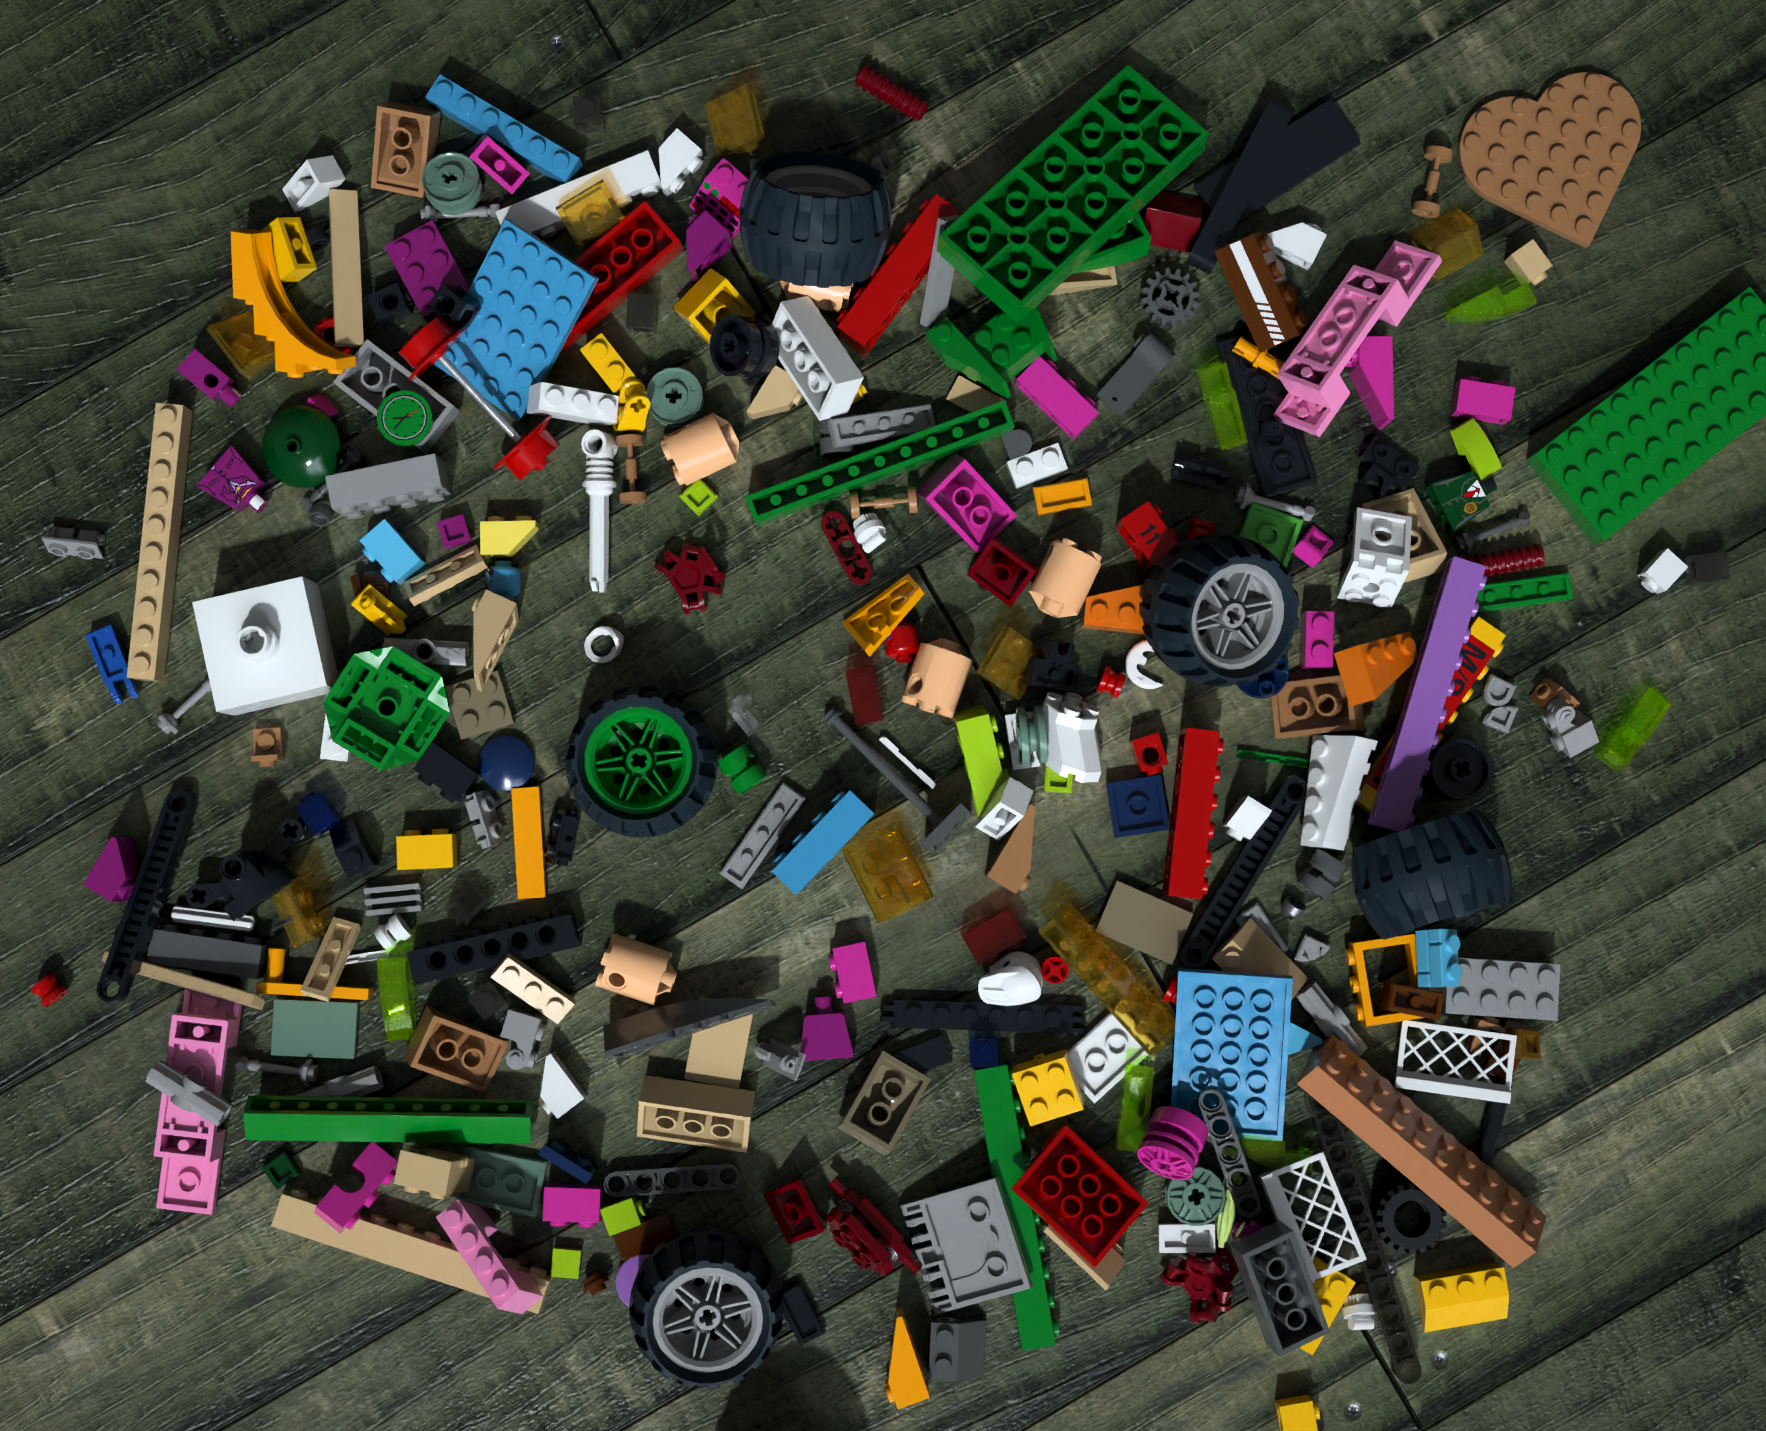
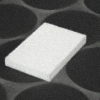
M1117 1005L1067 1052L1080 1088L1095 1104L1156 1047Z

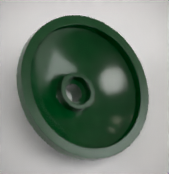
M297 405L280 411L271 419L263 436V456L269 470L279 481L291 487L311 488L326 481L325 476L333 475L341 460L342 440L340 432L334 421L326 413L315 407ZM293 442L297 444L296 451H293L291 448Z

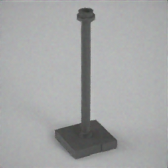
M835 707L831 709L824 717L826 725L828 727L834 725L934 824L932 826L934 830L921 842L925 849L933 855L971 817L969 810L960 803L947 817L945 815L941 817L841 718L843 715L841 710H837Z

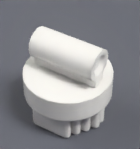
M875 513L862 514L853 521L854 536L866 553H870L887 540L885 535L886 529Z
M1368 1293L1349 1295L1343 1303L1344 1308L1342 1309L1343 1318L1348 1319V1328L1350 1330L1373 1329L1374 1320L1371 1318V1315H1374L1375 1311L1373 1304L1370 1303Z

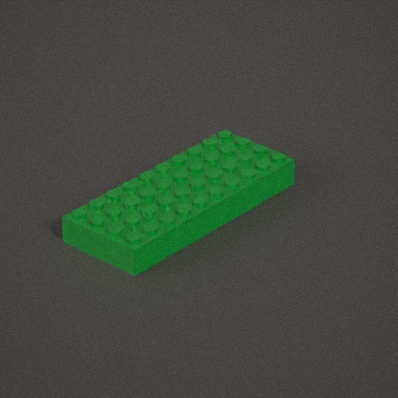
M1127 65L944 230L938 237L937 252L1018 324L1204 151L1209 132L1131 66Z
M1748 287L1526 459L1594 545L1612 536L1766 415V305L1753 289Z

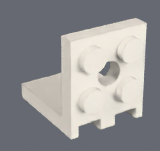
M1357 507L1354 514L1352 557L1339 585L1338 599L1392 608L1409 572L1412 517ZM1382 534L1388 538V541H1381L1375 535Z

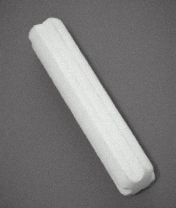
M178 905L173 907L171 914L172 921L243 931H252L255 925V917L248 914L233 922L225 911L196 909Z

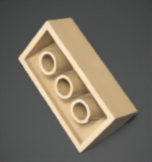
M645 1075L639 1098L637 1137L747 1153L755 1091Z

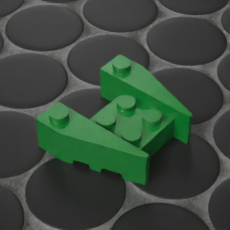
M1037 306L1018 324L1002 310L967 339L947 317L925 333L931 349L947 367L966 374L969 379L985 384L992 391L1008 399L1011 397L1007 382L1044 352L1054 362L1057 360L1052 341Z

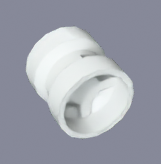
M397 913L389 918L388 923L385 925L380 924L373 929L377 940L388 952L396 948L399 941L407 940L413 935L407 923Z

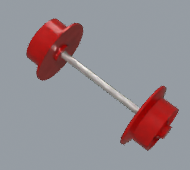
M440 315L425 327L421 324L409 335L412 339L399 352L413 368L408 380L410 382L413 381L432 364L439 361L515 441V444L511 447L512 450L492 469L495 471L506 466L519 481L533 469L539 472L550 462L547 456L560 445L546 429L551 417L548 416L531 433H526L521 437L445 356L468 328L465 326L454 331Z

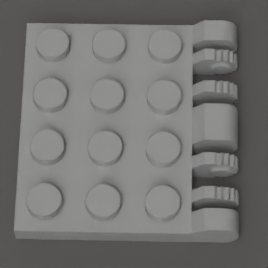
M998 1176L900 1205L903 1216L922 1212V1215L906 1220L907 1227H915L925 1223L928 1232L918 1233L910 1238L912 1244L931 1240L932 1243L914 1250L918 1263L922 1265L921 1269L939 1265L940 1268L923 1274L924 1281H933L941 1277L944 1280L945 1286L931 1289L928 1292L929 1298L946 1294L949 1296L931 1303L934 1314H940L1033 1287Z

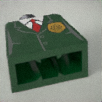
M1468 472L1434 482L1424 489L1447 534H1450L1490 506L1486 496L1497 491V485L1491 476L1478 481L1473 472Z

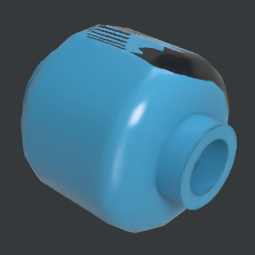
M495 561V566L489 567L485 571V590L513 601L514 597L518 596L521 591V571L516 567H512V562Z

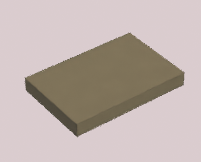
M1116 881L1095 932L1172 965L1193 913Z

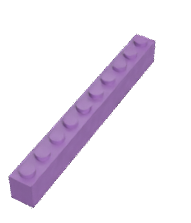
M1455 556L1447 560L1367 824L1394 833L1411 828L1415 817L1412 814L1414 803L1420 801L1423 788L1419 786L1422 777H1426L1430 769L1431 761L1428 760L1430 750L1435 749L1439 739V734H1436L1438 724L1443 723L1446 716L1447 707H1444L1446 697H1450L1454 690L1455 681L1452 680L1454 671L1460 668L1463 660V654H1460L1462 644H1466L1470 637L1471 628L1468 627L1469 621L1477 613L1479 601H1476L1479 590H1483L1487 581V575L1484 574L1486 566Z

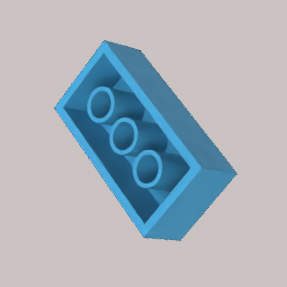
M850 790L847 794L841 791L831 801L834 807L827 814L822 811L811 822L815 827L808 834L803 831L792 842L795 847L789 854L783 851L773 861L772 864L775 868L771 872L795 895L873 817L874 813Z

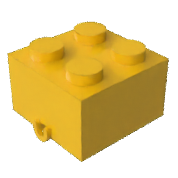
M1067 1049L1048 1055L1041 1053L1035 1055L1033 1060L1013 1066L1012 1077L1030 1126L1084 1110L1085 1100Z

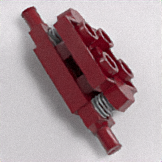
M837 1176L828 1184L840 1196L838 1201L840 1207L832 1208L826 1216L827 1221L831 1224L829 1231L833 1234L832 1238L836 1244L846 1248L852 1254V1260L855 1264L866 1270L872 1268L882 1277L894 1269V1262L900 1261L904 1263L913 1274H916L922 1268V1265L911 1255V1250L902 1242L904 1239L902 1235L866 1198L861 1199L854 1190L847 1188Z

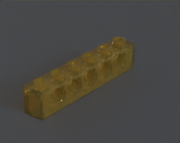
M1070 902L1056 912L1038 930L1042 937L1150 1057L1168 1045L1175 1036L1176 1020Z

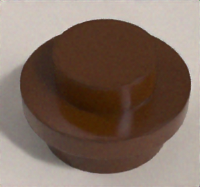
M603 1272L596 1273L582 1282L585 1287L583 1292L585 1295L591 1293L592 1297H595L608 1289L606 1284L610 1280L604 1276Z

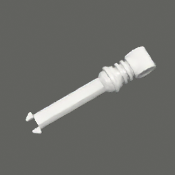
M594 429L585 433L581 442L582 450L586 454V459L589 460L586 461V466L589 467L586 468V473H589V475H586L582 486L586 487V492L590 496L589 582L592 591L605 593L608 583L609 496L613 493V488L617 487L613 476L610 475L613 473V469L610 468L613 467V462L610 460H613L618 446H616L614 436ZM602 439L603 444L601 449L598 451L597 444Z

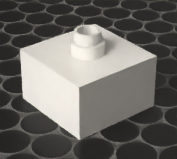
M297 577L192 602L216 712L235 716L328 694L339 675L317 583L305 577Z

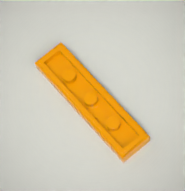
M540 787L511 788L518 899L547 897Z

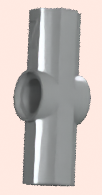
M384 638L382 647L393 645L424 665L468 666L470 654L468 642ZM425 645H430L432 648L431 656L427 659H422L420 656L421 648Z
M1312 982L1299 991L1296 995L1298 1001L1314 1019L1313 1023L1322 1035L1327 1039L1333 1034L1360 1057L1368 1047L1349 1025L1350 1021L1344 1012L1335 1003L1333 1004L1316 982Z
M162 1060L157 1061L151 1068L145 1080L151 1086L171 1097L170 1101L177 1107L188 1112H195L216 1126H220L226 1119L233 1105L207 1089V1084L189 1074L184 1075Z
M377 1066L368 1067L348 1076L346 1074L324 1082L322 1086L296 1096L361 1097L384 1088L383 1078Z

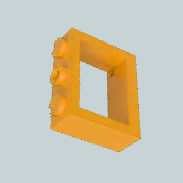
M1415 932L1385 940L1378 937L1348 942L1349 949H1345L1346 962L1348 966H1352L1353 976L1349 978L1352 993H1356L1358 1004H1354L1356 1020L1360 1021L1361 1025L1367 1027L1424 1018L1398 1012L1373 1015L1363 950L1404 944L1410 985L1418 987Z

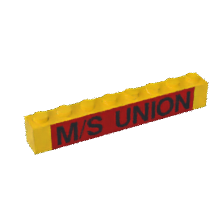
M1479 616L1471 619L1468 625L1471 628L1470 637L1466 644H1462L1460 654H1463V660L1460 668L1454 671L1452 680L1455 681V686L1451 696L1446 697L1444 707H1447V712L1443 723H1439L1436 734H1439L1437 745L1443 737L1440 732L1446 724L1448 726L1451 725L1457 717L1458 712L1456 709L1461 701L1465 703L1472 695L1474 689L1471 686L1476 679L1481 680L1487 673L1489 666L1486 664L1492 656L1494 658L1497 657L1505 645L1502 641L1506 635ZM1394 734L1368 771V775H1365L1361 781L1359 790L1362 791L1360 800L1355 804L1369 814L1371 813Z

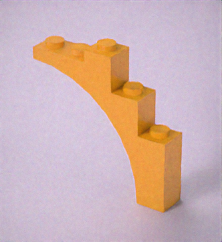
M254 229L231 231L233 298L243 299L245 304L253 305L254 334L266 336L267 341L275 342L276 371L286 372L288 377L300 378L304 377L306 372L323 370L324 368L327 369V373L342 374L345 373L344 369L356 367V356L341 352L323 342L296 313L278 275L273 255L271 232Z

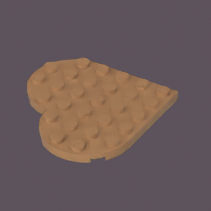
M1581 72L1570 74L1550 85L1537 101L1524 97L1510 96L1495 99L1479 108L1467 121L1460 134L1457 148L1458 162H1460L1465 175V181L1479 196L1587 248L1590 246L1638 146L1641 135L1640 114L1630 93L1617 81L1598 73Z

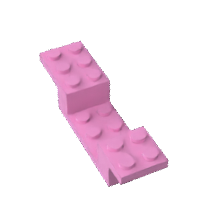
M1394 241L1374 271L1356 265L1352 266L1277 373V376L1288 391V394L1273 414L1277 421L1317 437L1322 435L1350 395V391L1340 377V373L1377 320L1396 327L1442 263V259L1438 254Z
M185 988L183 1010L181 1013L172 1014L166 1063L184 1075L189 1074L207 1084V1089L221 1097L227 1050L237 1046L242 1004ZM162 1092L153 1155L163 1157L156 1208L212 1215L215 1213L226 1129L217 1128L216 1125L203 1119L195 1112H188L177 1107L170 1101L171 1097Z

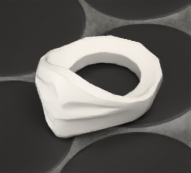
M597 627L586 637L584 643L585 653L594 662H610L620 655L624 636L612 627ZM601 635H610L614 640L615 646L607 656L598 657L592 650L594 639Z

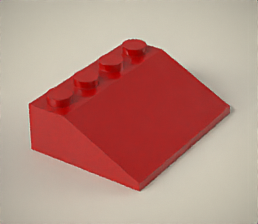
M1067 1125L1058 1128L1051 1135L1011 1188L1093 1267L1100 1263L1149 1204Z

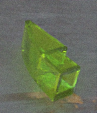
M1528 283L1505 295L1496 286L1450 310L1443 318L1445 322L1461 324L1496 321L1530 309L1537 303V300Z
M1220 360L1196 367L1205 406L1220 450L1223 451L1248 443L1236 391L1232 388L1227 363Z
M1648 687L1615 726L1595 756L1616 773L1627 767L1640 746L1648 741L1672 703L1653 687Z
M408 956L377 959L378 981L387 1041L411 1040L415 1031L413 983H411Z
M1126 1064L1114 1150L1138 1152L1143 1136L1147 1133V1124H1149L1154 1067Z
M1240 1138L1247 1157L1275 1170L1313 1155L1308 1150L1285 1149L1284 1140ZM1313 1162L1308 1164L1305 1176L1312 1177ZM1302 1166V1167H1299V1168H1297V1169H1294V1171L1300 1173L1301 1170H1302V1168H1303V1166Z

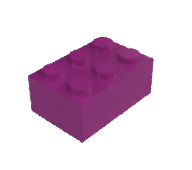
M433 220L384 246L418 310L427 323L439 316L430 306L435 299L436 292L442 288L443 284L458 286L466 293L468 292L470 285Z

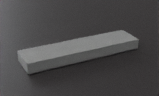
M958 215L941 217L937 220L920 324L925 327L935 326L946 317L954 267L937 252L939 235L960 217Z
M931 403L834 418L827 421L833 448L906 437L936 426Z
M782 783L719 874L743 889L806 798Z

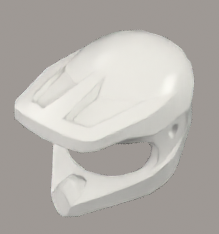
M1011 952L1003 956L990 966L989 974L980 977L978 992L981 999L987 1004L1004 1006L1026 1004L1039 999L1043 986L1040 964L1033 956L1024 952ZM1006 962H1010L1006 967H1003Z

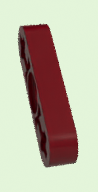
M828 512L822 518V530L844 572L852 584L856 586L867 584L871 579L872 569L847 521L839 512ZM829 519L840 520L841 523L838 526L841 534L847 531L849 535L842 536L836 542H833L832 538H836L837 535L834 529L826 528L829 525ZM844 541L853 543L855 547L854 553L850 556H843L838 550L839 545ZM858 555L861 557V560H856L859 568L867 569L863 580H860L859 577L853 578L852 574L855 573V569L852 563L848 567L845 565V562L854 560Z

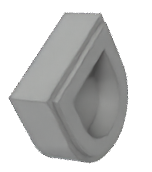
M1490 674L1482 690L1483 699L1487 704L1494 707L1505 705L1511 699L1516 685Z

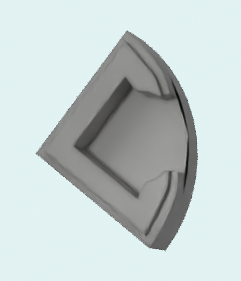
M1501 706L1494 708L1482 718L1480 723L1506 734L1510 730L1518 707Z
M1303 934L1293 959L1301 962L1316 960L1325 955L1331 945Z

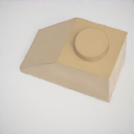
M775 365L746 412L749 418L756 419L789 411L794 404L799 405L803 395L789 374Z

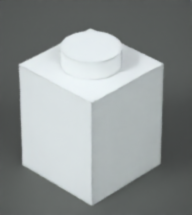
M1667 548L1659 551L1637 576L1642 580L1641 584L1645 589L1659 594L1667 591L1688 566Z

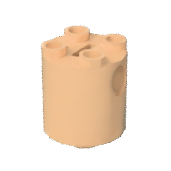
M780 281L787 300L809 296L817 308L842 313L844 309H848L849 297L854 285L852 283V285L845 287L817 288L816 286H797L789 282Z
M714 413L700 418L677 431L664 435V440L660 441L667 460L673 459L675 463L672 468L679 485L685 483L687 486L737 462L738 438L731 424Z
M1062 538V541L1058 539L1052 541L1028 591L1039 610L1056 618L1078 615L1102 565L1100 563L1102 557L1099 554L1087 550L1086 553L1076 549L1078 544L1066 538Z
M939 638L928 644L920 643L900 701L913 706L919 703V709L933 714L935 709H938L937 714L953 719L972 660L962 655L959 649L960 644L947 639Z
M614 933L609 949L606 948L601 961V965H604V971L600 970L595 986L655 1005L659 994L671 992L677 976V971H674L670 962L672 952Z

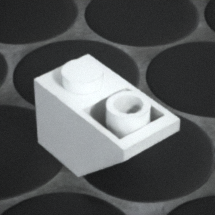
M677 128L659 147L661 188L667 198L672 192L674 194L683 187L686 176L690 172L692 174L695 173L703 163L702 149Z

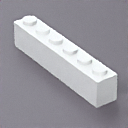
M647 150L500 209L495 213L501 226L505 219H510L536 237L546 239L554 236L559 229L577 227L582 224L584 219L602 217L611 208L616 206L623 208L632 204L636 198L641 196L648 198L657 194L658 189H661V181Z

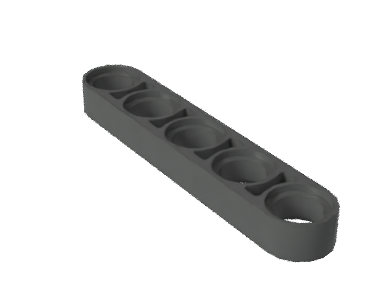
M1206 1086L1200 1092L1199 1107L1236 1210L1242 1217L1253 1218L1260 1213L1262 1202L1224 1093L1217 1086ZM1208 1093H1214L1219 1097L1220 1102L1216 1106H1208L1203 1100L1204 1096ZM1217 1119L1227 1121L1229 1124L1228 1130L1221 1133L1217 1132L1213 1128L1214 1121ZM1227 1145H1232L1237 1148L1238 1155L1234 1158H1226L1222 1153V1149ZM1236 1171H1241L1247 1175L1248 1179L1243 1184H1236L1231 1179L1232 1174ZM1245 1197H1251L1256 1201L1257 1206L1252 1210H1246L1241 1206V1200Z
M731 1162L624 1169L609 1173L604 1180L603 1186L606 1193L612 1197L723 1190L734 1188L740 1181L741 1172L739 1167ZM724 1168L733 1169L736 1173L735 1181L732 1183L723 1182L720 1172ZM696 1170H703L708 1174L706 1184L697 1185L694 1183L692 1176ZM668 1172H676L680 1176V1184L677 1187H669L665 1183V1175ZM648 1174L652 1178V1186L649 1189H641L637 1185L639 1175ZM611 1177H622L625 1185L621 1191H614L610 1188L609 1180Z

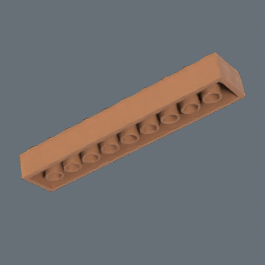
M1333 1034L1325 1039L1323 1044L1318 1045L1311 1051L1297 1082L1303 1090L1512 1268L1536 1253L1547 1217L1538 1207L1525 1199L1517 1189L1505 1182L1496 1171L1490 1169L1478 1159L1472 1151H1469L1458 1142L1451 1133L1444 1130L1430 1115L1424 1113L1409 1097L1404 1096L1389 1080L1377 1073L1365 1060L1357 1056L1344 1042L1337 1039Z

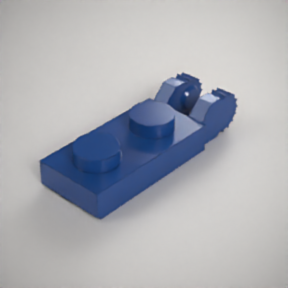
M109 624L85 634L104 685H107L114 703L117 705L124 703L121 690L116 682L124 680L127 691L132 698L140 696L136 681L127 678L128 659L114 625Z

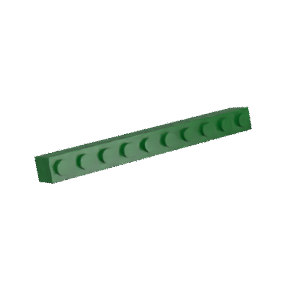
M1003 400L745 496L755 525L758 527L1000 437L1005 433L1013 431L1014 423L1006 402Z
M1005 1062L994 1064L990 1067L973 1068L991 1175L992 1178L997 1176L999 1178L1033 1283V1287L1030 1289L1012 1293L1022 1351L1056 1345L1054 1337L1059 1336L1057 1319L1051 1320L1050 1308L1055 1307L1052 1291L1046 1292L1045 1280H1050L1047 1263H1041L1040 1253L1045 1252L1042 1235L1037 1236L1035 1225L1040 1224L1039 1215L1011 1189L1030 1162L1028 1152H1022L1021 1141L1026 1139L1023 1124H1017L1016 1113H1021L1018 1096L1013 1097L1011 1086L1015 1085L1012 1077L1013 1068L1008 1069Z
M248 1095L243 1112L246 1140L531 1144L533 1130V1102L531 1099Z

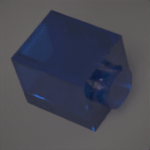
M311 792L300 800L302 804L295 808L314 836H322L329 829L343 821L325 793L315 794V792Z
M996 1036L968 1037L970 1068L999 1067Z

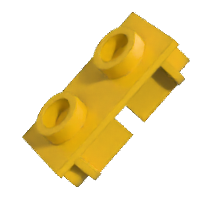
M370 584L350 603L388 636L391 633L401 635L406 630L403 620L407 617V614Z

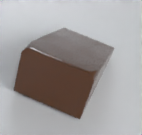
M1385 981L1380 1009L1440 1021L1444 993Z
M668 1212L645 1220L639 1226L613 1235L622 1261L652 1250L666 1239L673 1240L677 1238Z

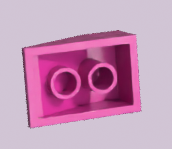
M1366 336L1345 367H1349V377L1376 428L1383 429L1394 420L1392 336Z
M956 453L916 491L977 554L987 546L993 536L996 537L1017 516L976 470Z

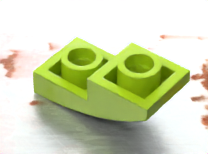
M1469 418L1450 430L1458 454L1466 455L1471 471L1475 474L1477 480H1483L1502 468L1492 444L1474 418Z

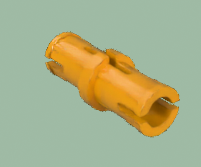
M1241 336L1232 351L1253 363V367H1260L1279 379L1277 373L1285 362L1267 352L1268 350L1260 353L1257 345Z

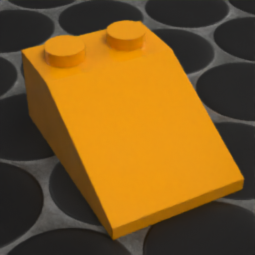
M902 1305L896 1307L888 1379L885 1380V1390L889 1402H895L897 1409L930 1399L929 1384Z

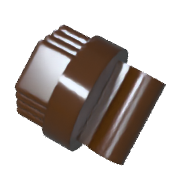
M368 570L364 571L363 575L354 574L350 577L355 598L368 584L372 585L385 597L388 596V581L381 572Z

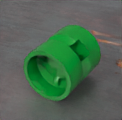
M746 744L741 745L718 762V767L724 776L732 778L730 784L739 796L768 776L760 763L753 762L754 755Z

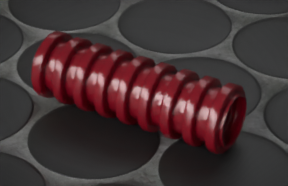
M867 64L862 67L855 79L856 87L861 86L864 92L870 91L869 94L871 96L876 95L879 101L883 99L884 104H891L892 109L898 108L900 114L906 113V117H912L915 123L921 120L928 108L927 100L922 101L919 95L915 97L914 92H907V88L904 86L902 88L899 87L898 82L892 83V79H886L883 73L877 74L878 70H871L870 65Z
M1535 543L1533 547L1529 544L1525 548L1519 546L1516 550L1514 548H1509L1508 551L1502 549L1499 553L1497 551L1491 552V555L1486 552L1482 556L1476 554L1474 558L1467 556L1465 560L1486 566L1484 574L1487 577H1491L1493 573L1497 576L1501 575V572L1508 574L1510 570L1517 572L1518 569L1524 571L1527 567L1529 569H1534L1535 566L1538 568L1543 567L1545 555L1542 546L1539 543Z

